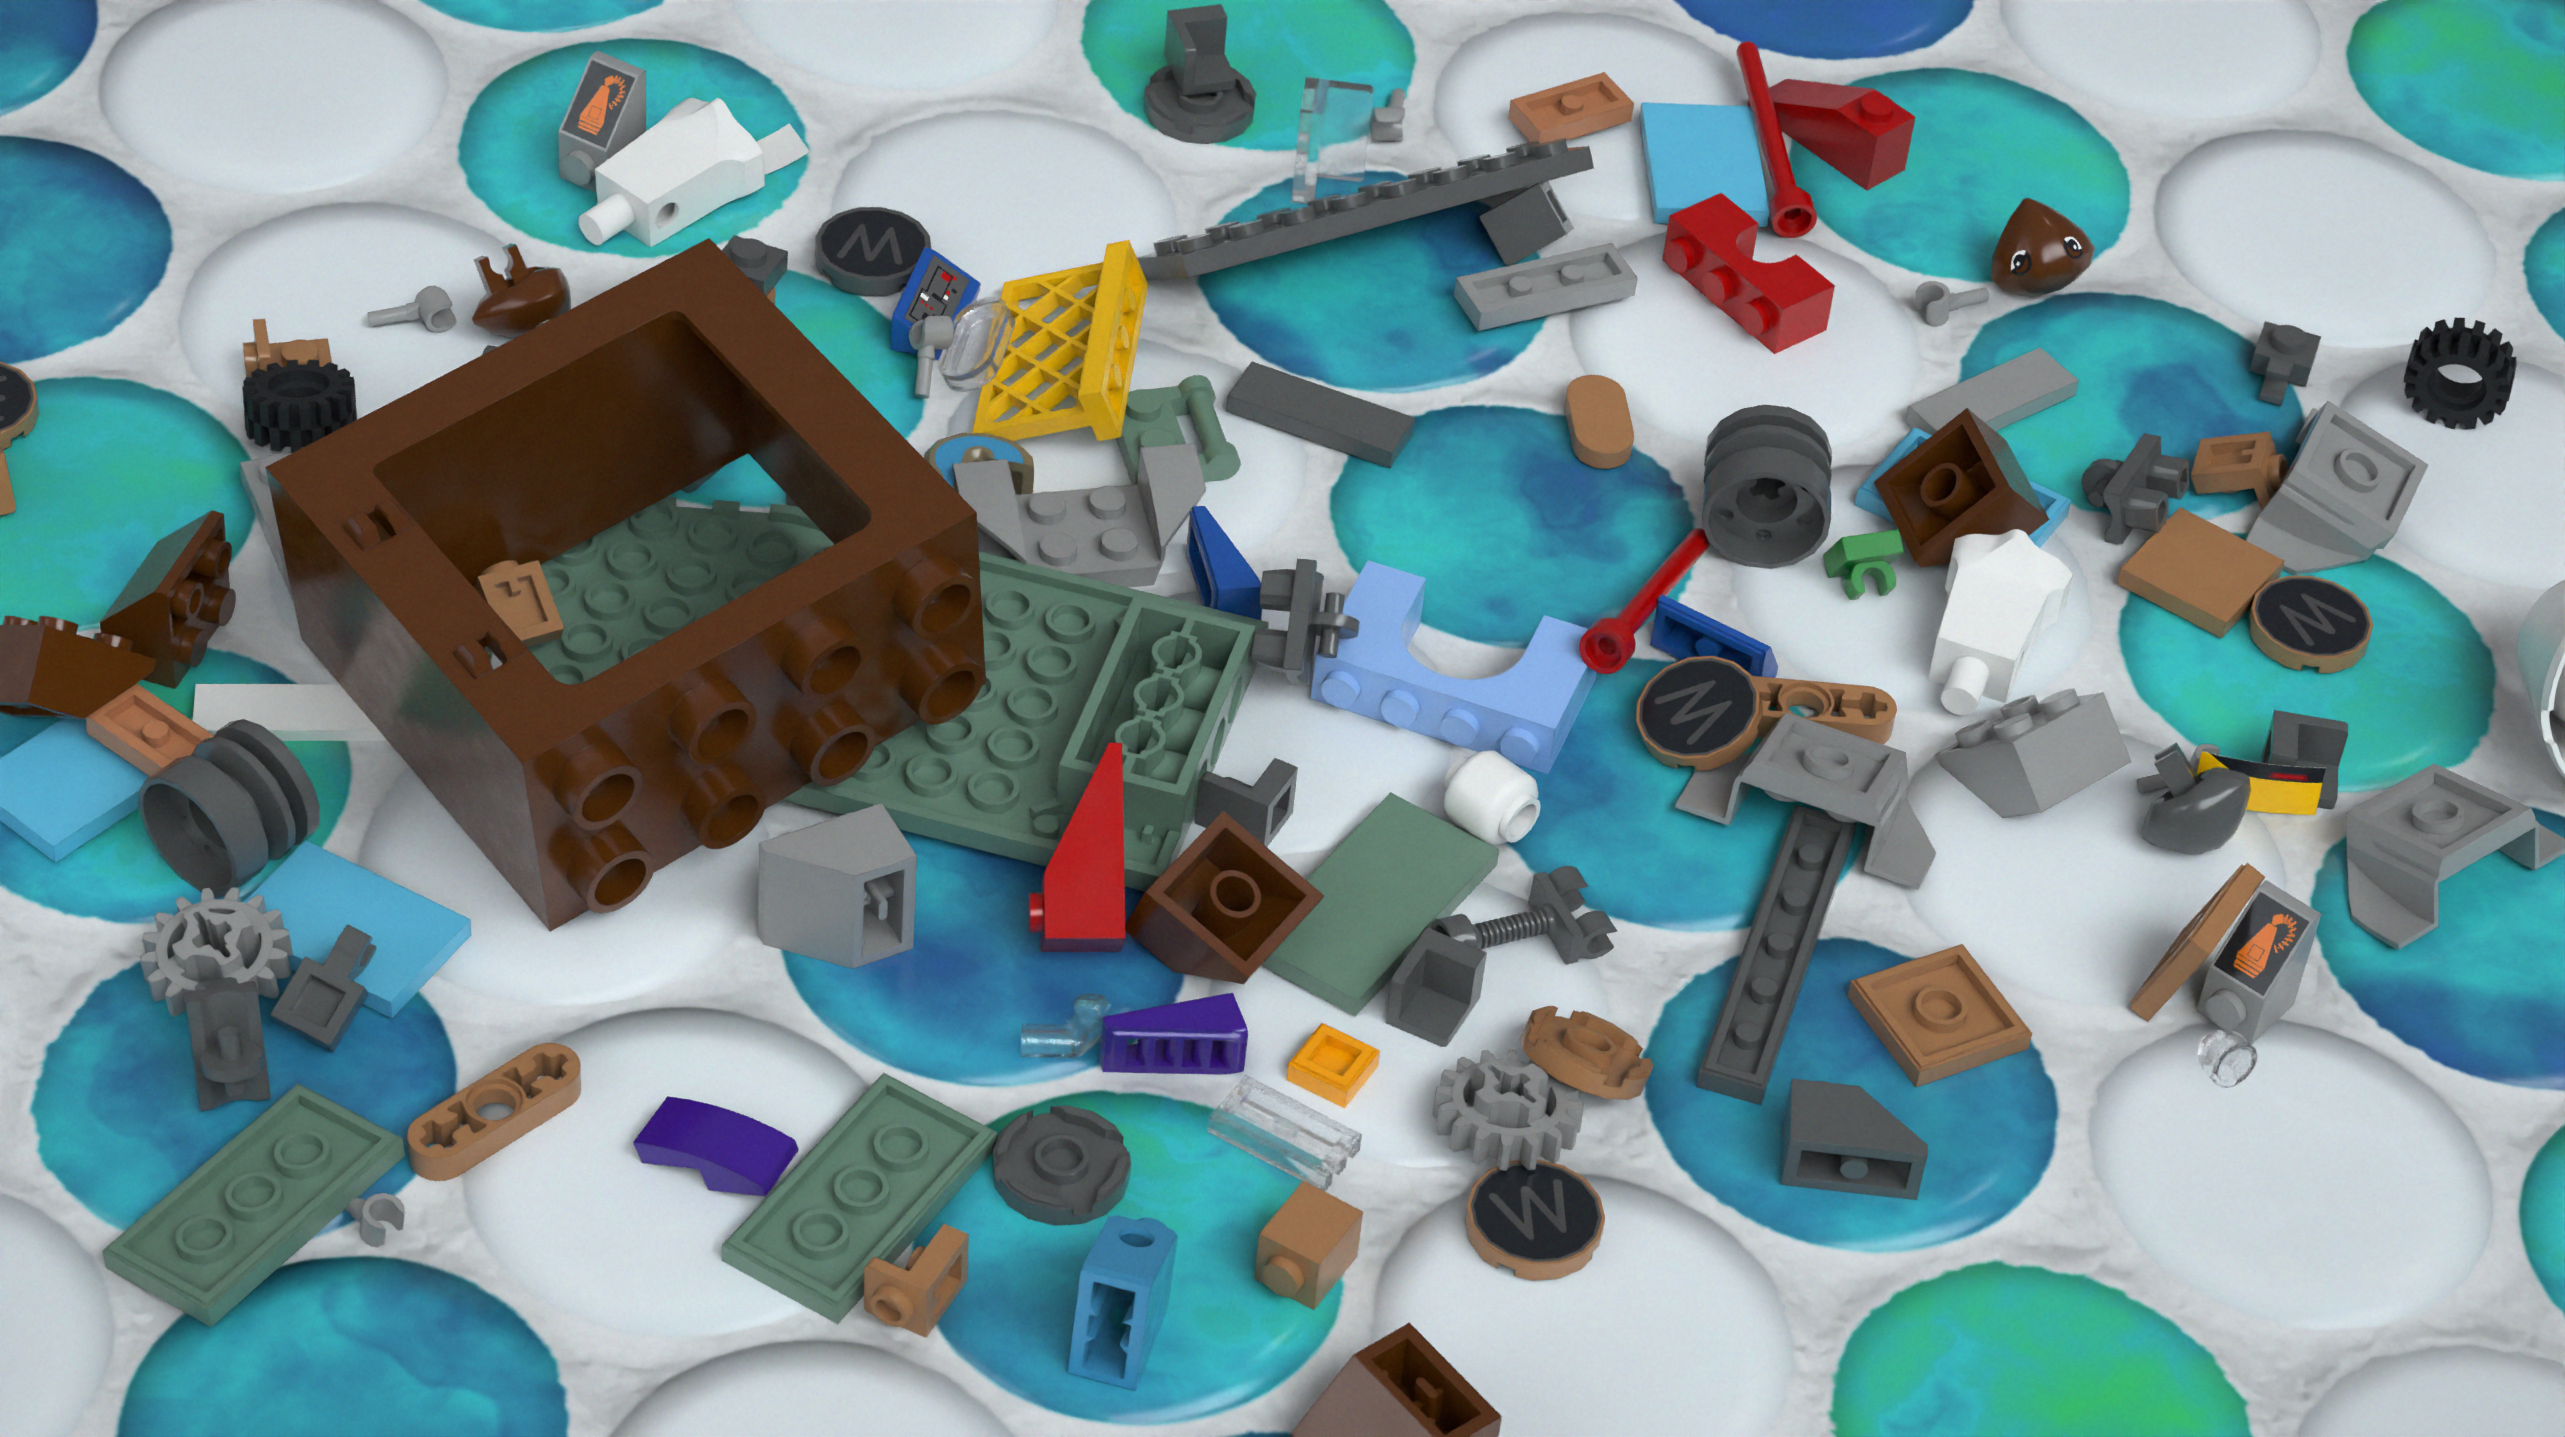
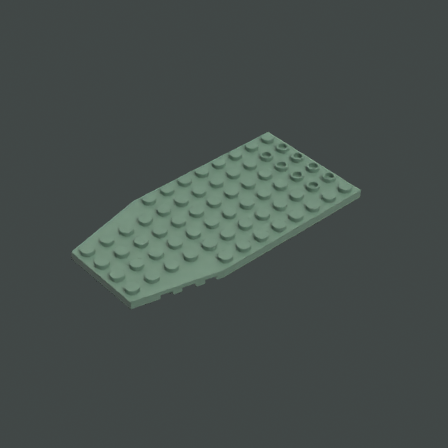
M667 496L541 564L565 629L561 638L527 648L550 671V674L557 681L571 685L583 683L834 544L797 506L770 504L769 513L740 511V502L713 500L712 509L676 506V497ZM979 551L986 684L982 685L974 701L961 714L950 721L930 725L921 720L875 746L867 762L847 780L833 786H819L812 781L782 800L840 815L856 812L882 803L899 830L1047 867L1108 744L1122 743L1125 887L1146 892L1179 855L1196 813L1198 781L1205 772H1213L1256 669L1252 661V648L1256 628L1268 629L1269 622L1027 563L1025 565L1017 560ZM486 646L484 649L488 652L490 661L493 652Z

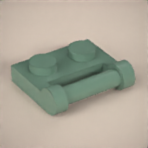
M1193 375L1182 380L1178 386L1129 391L1121 437L1115 439L1132 485L1138 484L1140 448L1186 444L1176 417L1182 415L1192 416L1204 448L1203 452L1197 453L1204 482L1229 479L1239 471L1241 466L1240 458L1234 445L1226 441L1213 407L1216 399L1215 392L1207 377Z

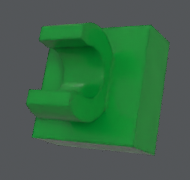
M1899 529L1841 537L1823 555L1828 578L1846 576L1844 580L1845 592L1850 600H1858L1865 593V585L1862 580L1863 575H1870L1877 581L1880 596L1888 595L1895 588L1896 575L1890 565L1904 553Z

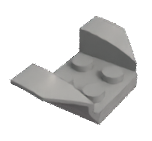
M2327 401L2319 410L2313 407L2296 439V442L2301 444V447L2280 488L2256 517L2245 539L2251 544L2285 560L2282 570L2293 575L2319 572L2365 561L2371 557L2376 549H2384L2395 536L2428 467L2427 463L2330 401Z
M1195 443L1140 448L1138 484L1104 486L1015 495L1007 459L952 464L958 494L977 512V526L1012 553L1017 561L1025 565L1027 563L1127 588L1155 584L1165 559L1166 546L1188 518L1193 506L1198 504L1206 492Z
M1786 712L1764 735L1754 751L1739 756L1734 761L1715 769L1694 771L1675 805L1677 809L1729 826L1743 804L1751 786L1764 789L1767 795L1776 800L1784 802L1800 801L1824 809L1830 817L1849 823L1858 821L1874 826L1875 830L1863 871L1919 890L1936 855L1935 849L1906 798L1909 785L1906 752Z
M2433 763L2346 812L2350 917L2352 921L2364 930L2399 950L2439 927V883L2498 849L2517 862L2537 870L2565 854V838L2538 823L2530 807Z

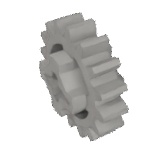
M231 887L224 899H215L211 889L205 888L202 890L201 902L193 905L189 900L181 896L176 899L178 908L176 915L171 916L158 912L154 916L158 932L143 933L142 942L145 954L140 956V963L145 981H148L153 1000L156 1002L166 999L169 1014L174 1017L186 1010L184 993L195 991V985L199 982L226 977L236 978L238 983L255 981L258 996L261 994L265 997L276 999L279 995L276 978H289L291 975L288 957L293 955L289 931L284 928L281 912L278 909L267 912L264 897L259 894L246 903H242L238 888Z
M1489 1050L1481 1051L1480 1063L1476 1064L1465 1057H1461L1457 1060L1456 1071L1444 1069L1441 1074L1440 1086L1436 1087L1433 1116L1438 1117L1436 1125L1437 1134L1451 1135L1450 1149L1453 1152L1466 1148L1473 1150V1163L1480 1164L1487 1157L1497 1159V1165L1500 1170L1507 1171L1511 1161L1520 1160L1525 1168L1535 1170L1537 1157L1541 1156L1547 1161L1556 1163L1559 1161L1561 1148L1572 1150L1575 1147L1576 1135L1580 1133L1584 1103L1578 1102L1580 1090L1558 1081L1541 1067L1537 1066L1532 1060L1528 1063L1519 1061L1516 1050H1509L1505 1059L1497 1060Z

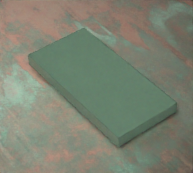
M1390 792L1306 879L1324 895L1323 899L1262 966L1356 1017L1393 977L1425 929H1432V924L1436 919L1450 916L1497 866L1499 849Z
M883 1073L722 1244V1261L839 1324L864 1296V1268L871 1258L877 1257L893 1264L990 1157L997 1142L998 1132Z
M298 1083L102 1250L105 1266L115 1274L212 1327L345 1210L352 1199L363 1194L405 1156L403 1138Z

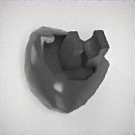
M2176 742L2155 754L2156 761L2154 765L2170 790L2151 803L2142 827V838L2154 846L2178 852L2204 853L2219 849L2235 835L2245 814L2251 792L2250 778L2244 773L2220 767L2205 770L2197 775Z

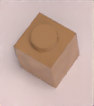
M1302 1181L1259 1233L1254 1279L1267 1285L1274 1293L1283 1297H1290L1315 1310L1357 1258L1363 1211Z

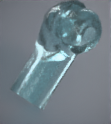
M1081 994L1074 1000V1016L1068 1018L1062 1024L1022 1023L1021 1057L1077 1058L1084 1055L1101 1041L1103 1017L1108 1016L1110 1009L1109 1001L1100 994Z

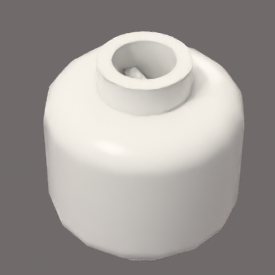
M1488 750L1478 752L1470 758H1461L1452 765L1445 776L1444 789L1446 792L1443 804L1448 819L1469 834L1492 846L1519 841L1536 823L1541 808L1540 801L1537 800L1539 792L1536 780L1498 752Z

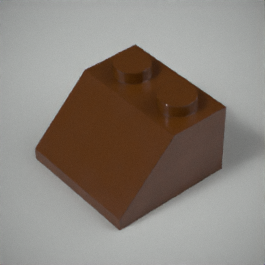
M1968 408L1874 481L1915 563L1920 567L1950 564L1956 538L1969 534L2001 535L2013 529H2020L2029 536L2049 520L2007 441Z
M1222 811L1144 893L1127 921L1125 931L1174 972L1245 984L1321 902L1324 895L1226 812Z

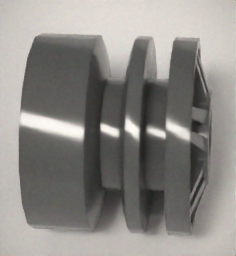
M1765 404L1739 409L1720 420L1708 436L1704 458L1705 488L1703 494L1702 525L1708 542L1724 557L1744 566L1766 569L1794 565L1813 555L1827 539L1831 522L1830 482L1832 477V449L1826 432L1810 416L1790 407Z
M245 719L231 721L220 728L214 737L200 742L191 755L177 758L145 780L138 792L141 818L146 832L160 856L181 879L201 893L203 889L210 888L214 898L226 896L231 887L239 889L260 874L268 860L280 859L285 856L292 846L300 845L310 838L320 825V805L313 784L299 760L278 737L262 725Z

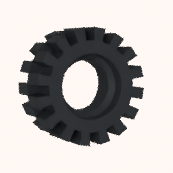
M2455 318L2452 328H2449L2445 319L2435 322L2433 331L2428 327L2422 330L2419 339H2415L2412 345L2404 374L2403 383H2406L2404 389L2406 398L2414 397L2411 407L2417 413L2427 408L2426 420L2433 424L2436 423L2439 416L2446 418L2445 427L2455 429L2457 420L2464 422L2465 430L2475 429L2478 417L2484 425L2493 422L2495 413L2501 415L2505 410L2507 401H2509L2517 367L2516 357H2512L2513 347L2508 341L2500 344L2502 338L2500 331L2494 328L2487 335L2483 333L2486 323L2475 320L2473 328L2465 327V318ZM2451 364L2463 365L2476 371L2482 377V380L2473 383L2455 382L2445 377L2438 368Z
M297 359L287 360V366L281 367L275 362L267 365V371L259 368L252 372V377H246L243 381L246 435L250 440L255 439V444L260 447L270 444L271 450L281 452L284 447H291V453H294L302 447L357 420L354 377H350V372L345 368L338 370L337 364L328 362L323 367H320L319 360L309 359L307 365H298Z

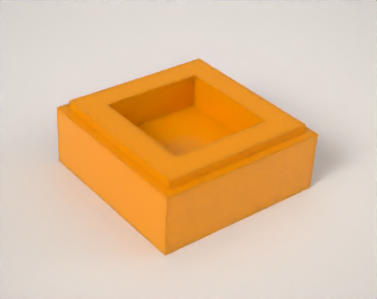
M1321 1023L1288 1063L1286 1080L1345 1108L1377 1069L1380 1050Z

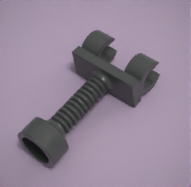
M1574 866L1559 867L1548 875L1545 871L1534 874L1528 901L1532 910L1528 912L1488 920L1487 922L1484 921L1475 925L1471 924L1467 916L1461 913L1436 919L1432 924V930L1478 949H1485L1547 933L1567 965L1578 962L1580 956L1586 959H1595L1607 954L1614 946L1606 934L1617 932L1608 915L1603 911H1590L1576 920L1571 912L1577 910L1586 902L1578 889L1589 887L1580 871Z

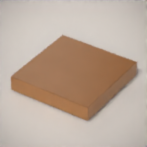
M2180 507L2165 522L2158 533H2154L2120 568L2117 584L2217 637L2223 638L2252 607L2256 592L2269 581L2278 579L2281 576L2285 560Z
M2246 863L2245 866L2241 864L2183 928L2130 1001L2132 1003L2130 1009L2149 1022L2209 957L2265 879V876L2249 863Z
M1963 944L1850 981L1847 997L1915 1087L2029 1049L2032 1032Z

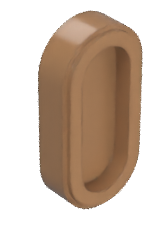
M1584 375L1574 379L1567 387L1564 406L1574 454L1583 463L1594 468L1612 469L1624 465L1631 457L1634 443V430L1624 389L1616 381L1605 376Z

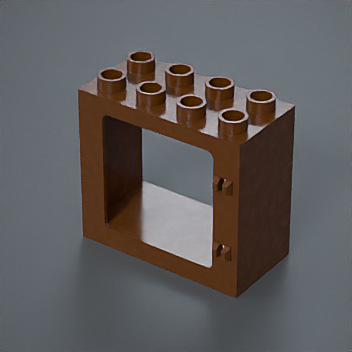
M710 238L265 467L302 641L550 932L589 909L596 913H609L623 908L643 892L654 872L702 845L709 849H721L735 844L753 830L766 808L802 789V786L812 781L819 786H833L847 780L867 762L875 746L921 720L930 725L942 724L952 720L969 707L978 695L982 685L986 684L977 512ZM747 453L834 544L583 683L572 685L557 681L474 588L477 577L481 576L485 569L494 564L515 560L518 562V565L539 560L541 565ZM488 646L503 665L493 669L489 661V654L484 647Z

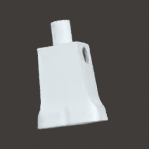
M696 98L685 99L673 107L657 124L595 169L598 204L579 216L580 229L584 236L595 245H601L624 230L652 248L724 204L762 189L765 186L763 152L751 134L735 120L722 99L716 98L711 102H705Z
M2013 529L2001 535L1969 534L1955 539L1945 584L1949 600L1937 635L1928 680L1945 684L1941 694V703L1948 711L1956 715L1965 716L1975 712L1981 696L2006 703L2037 638L2048 626L2058 620L2066 606L2073 573L2061 560L2037 547L2026 532L2020 529Z

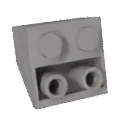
M2073 688L2052 694L2042 699L2039 703L2036 695H2029L2014 700L2000 708L2003 715L2001 719L1993 723L1989 719L1960 729L1955 733L1958 742L1936 754L1940 766L2002 818L2042 813L2132 762L2104 692L2077 696Z
M882 803L759 842L758 937L763 945L851 969L913 949L917 855Z

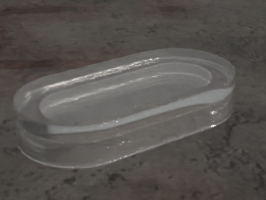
M985 297L976 300L964 307L953 321L954 339L952 345L948 349H943L938 362V369L950 389L958 392L976 390L990 382L1000 369L1015 327V319L1006 302L999 297Z

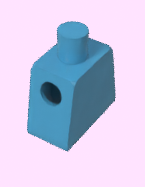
M1118 1215L1108 1217L1080 1272L1068 1365L1069 1374L1134 1391L1137 1390L1167 1311L1178 1235L1159 1220L1153 1218L1134 1220ZM1118 1308H1128L1122 1322L1128 1324L1125 1331L1112 1326L1108 1319L1110 1313Z

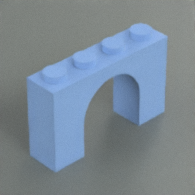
M1368 560L1347 596L1343 607L1344 615L1351 616L1360 621L1358 636L1349 639H1339L1337 658L1319 656L1318 648L1315 654L1311 699L1476 752L1493 750L1514 764L1549 774L1596 680L1597 672L1585 664L1579 651L1580 640L1588 629L1544 615L1524 655L1509 670L1499 675L1482 679H1459L1445 676L1420 664L1407 650L1421 623L1426 578Z

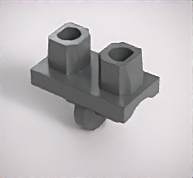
M2144 433L2124 462L2098 459L2093 461L2083 473L2081 484L2089 502L2095 507L2109 508L2112 520L2105 531V541L2123 544L2133 528L2158 533L2166 522L2168 498L2181 500L2188 490V460L2162 455L2161 436Z
M1297 558L1296 570H1267L1262 573L1260 605L1262 609L1290 612L1288 631L1256 628L1252 648V661L1256 667L1277 673H1285L1291 685L1310 687L1316 635L1321 636L1318 655L1325 658H1337L1339 639L1355 638L1359 632L1360 621L1343 614L1345 595L1335 592L1326 593L1324 612H1319L1324 576L1316 572V560Z
M226 977L199 982L195 985V991L184 993L197 1096L201 1111L211 1110L223 1103L234 1100L248 1099L261 1101L271 1099L255 981L238 983L236 978Z

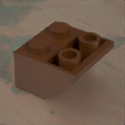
M211 510L157 541L100 621L101 633L129 639L134 642L132 652L156 659L154 672L142 680L176 689L190 667H197L201 663L208 641L219 625L225 626L232 617L236 603V593L233 589H230L228 568L232 557V546L230 542L226 541L224 513Z
M4 616L3 624L0 625V713L12 717L84 719L154 672L156 659L132 652L134 642L123 637L95 633L92 639L76 635L78 624L64 619L39 616L38 622L15 616Z
M1409 1322L1355 1353L1294 1428L1290 1437H1499L1502 1416Z

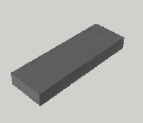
M1253 361L1227 396V412L1391 468L1414 433L1415 417Z

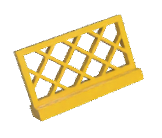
M1129 240L1107 244L1104 261L1101 263L1004 282L972 433L991 434L1015 441L1091 426L1098 442L1121 437L1148 290V282ZM1098 285L1080 300L1073 297L1085 287ZM1043 296L1025 311L1018 308L1020 300ZM1059 306L1067 309L1049 324L1042 321ZM1084 319L1091 322L1073 337L1066 334ZM1028 330L1036 333L1018 348L1010 345ZM1051 344L1059 346L1057 350L1041 362L1034 359ZM1076 357L1084 360L1065 376L1058 372ZM1020 368L1028 371L1009 387L1002 383ZM1045 381L1052 385L1033 401L1026 397ZM1069 395L1076 399L1075 407L1050 411ZM1013 406L1020 410L1009 420L994 422Z

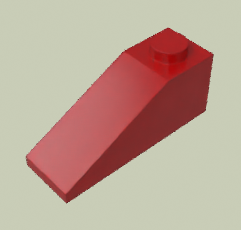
M1785 79L1769 88L1781 131L1866 191L1905 170L1915 116L1876 89L1795 79Z
M1122 743L1108 744L1044 872L1040 893H1029L1028 930L1029 933H1041V952H1121L1125 941Z

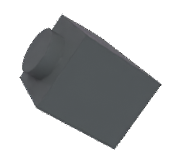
M1791 1079L1782 1121L1781 1185L1917 1200L1928 1156V1145L1860 1086Z

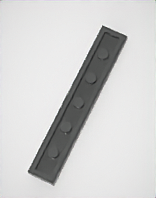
M1795 805L1703 1059L1696 1087L1762 1105L1851 848L1857 822H1842L1830 817L1827 813Z

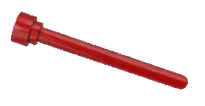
M1745 41L1738 46L1736 54L1775 191L1768 206L1772 227L1782 237H1800L1814 228L1817 222L1816 210L1810 194L1796 185L1758 48L1753 42Z
M1697 528L1690 531L1615 618L1599 619L1585 632L1580 640L1579 651L1583 661L1590 669L1601 674H1612L1619 671L1632 657L1636 646L1634 634L1654 612L1658 599L1662 594L1667 596L1709 548L1710 543L1704 529Z

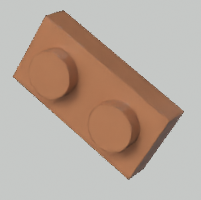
M1603 72L1510 100L1508 118L1530 142L1539 141V143L1558 139H1566L1567 141L1632 121L1634 102Z
M137 683L85 718L88 735L150 777L177 758L191 755L196 746L204 739L214 737L213 734Z

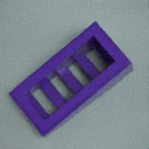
M1233 993L1103 1017L1099 1064L1103 1072L1212 1075L1244 1072L1248 1029ZM1128 1039H1138L1137 1044L1127 1045Z

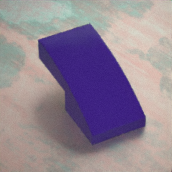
M669 1096L666 1097L633 1142L642 1163L699 1169L708 1190L765 1197L799 1151L795 1139L753 1118L715 1105Z

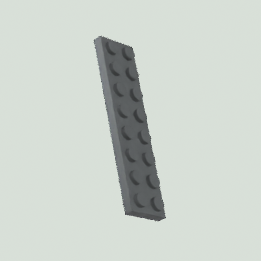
M1566 139L1544 143L1534 141L1506 148L1507 153L1495 156L1485 154L1457 161L1458 166L1443 170H1441V167L1414 172L1407 175L1408 180L1394 183L1383 181L1357 188L1358 193L1342 197L1341 194L1313 199L1307 201V207L1290 210V207L1276 209L1256 215L1257 220L1240 224L1239 221L1208 227L1205 229L1206 234L1192 237L1181 235L1159 240L1153 243L1155 253L1137 257L1146 280L1191 278L1535 185L1540 182L1594 169L1590 147L1568 148Z

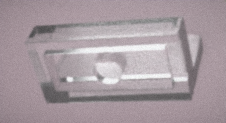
M1306 77L1299 117L1291 202L1307 204V201L1315 199L1318 177L1353 182L1363 181L1374 88L1371 85Z

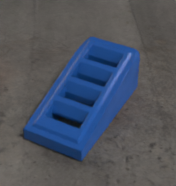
M1193 506L1189 516L1186 555L1202 606L1261 620V582L1208 509L1205 506Z

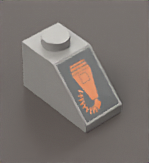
M598 50L590 56L558 131L560 178L597 193L595 169L646 132V70Z
M2265 880L2256 890L2211 962L2196 1012L2251 1046L2294 1005L2321 913Z

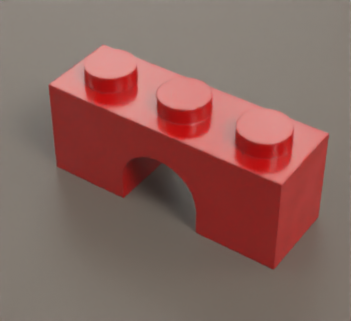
M1723 193L1714 195L1669 215L1662 260L1772 353H1779L1827 330L1835 285L1797 254L1775 263L1752 260L1759 223Z

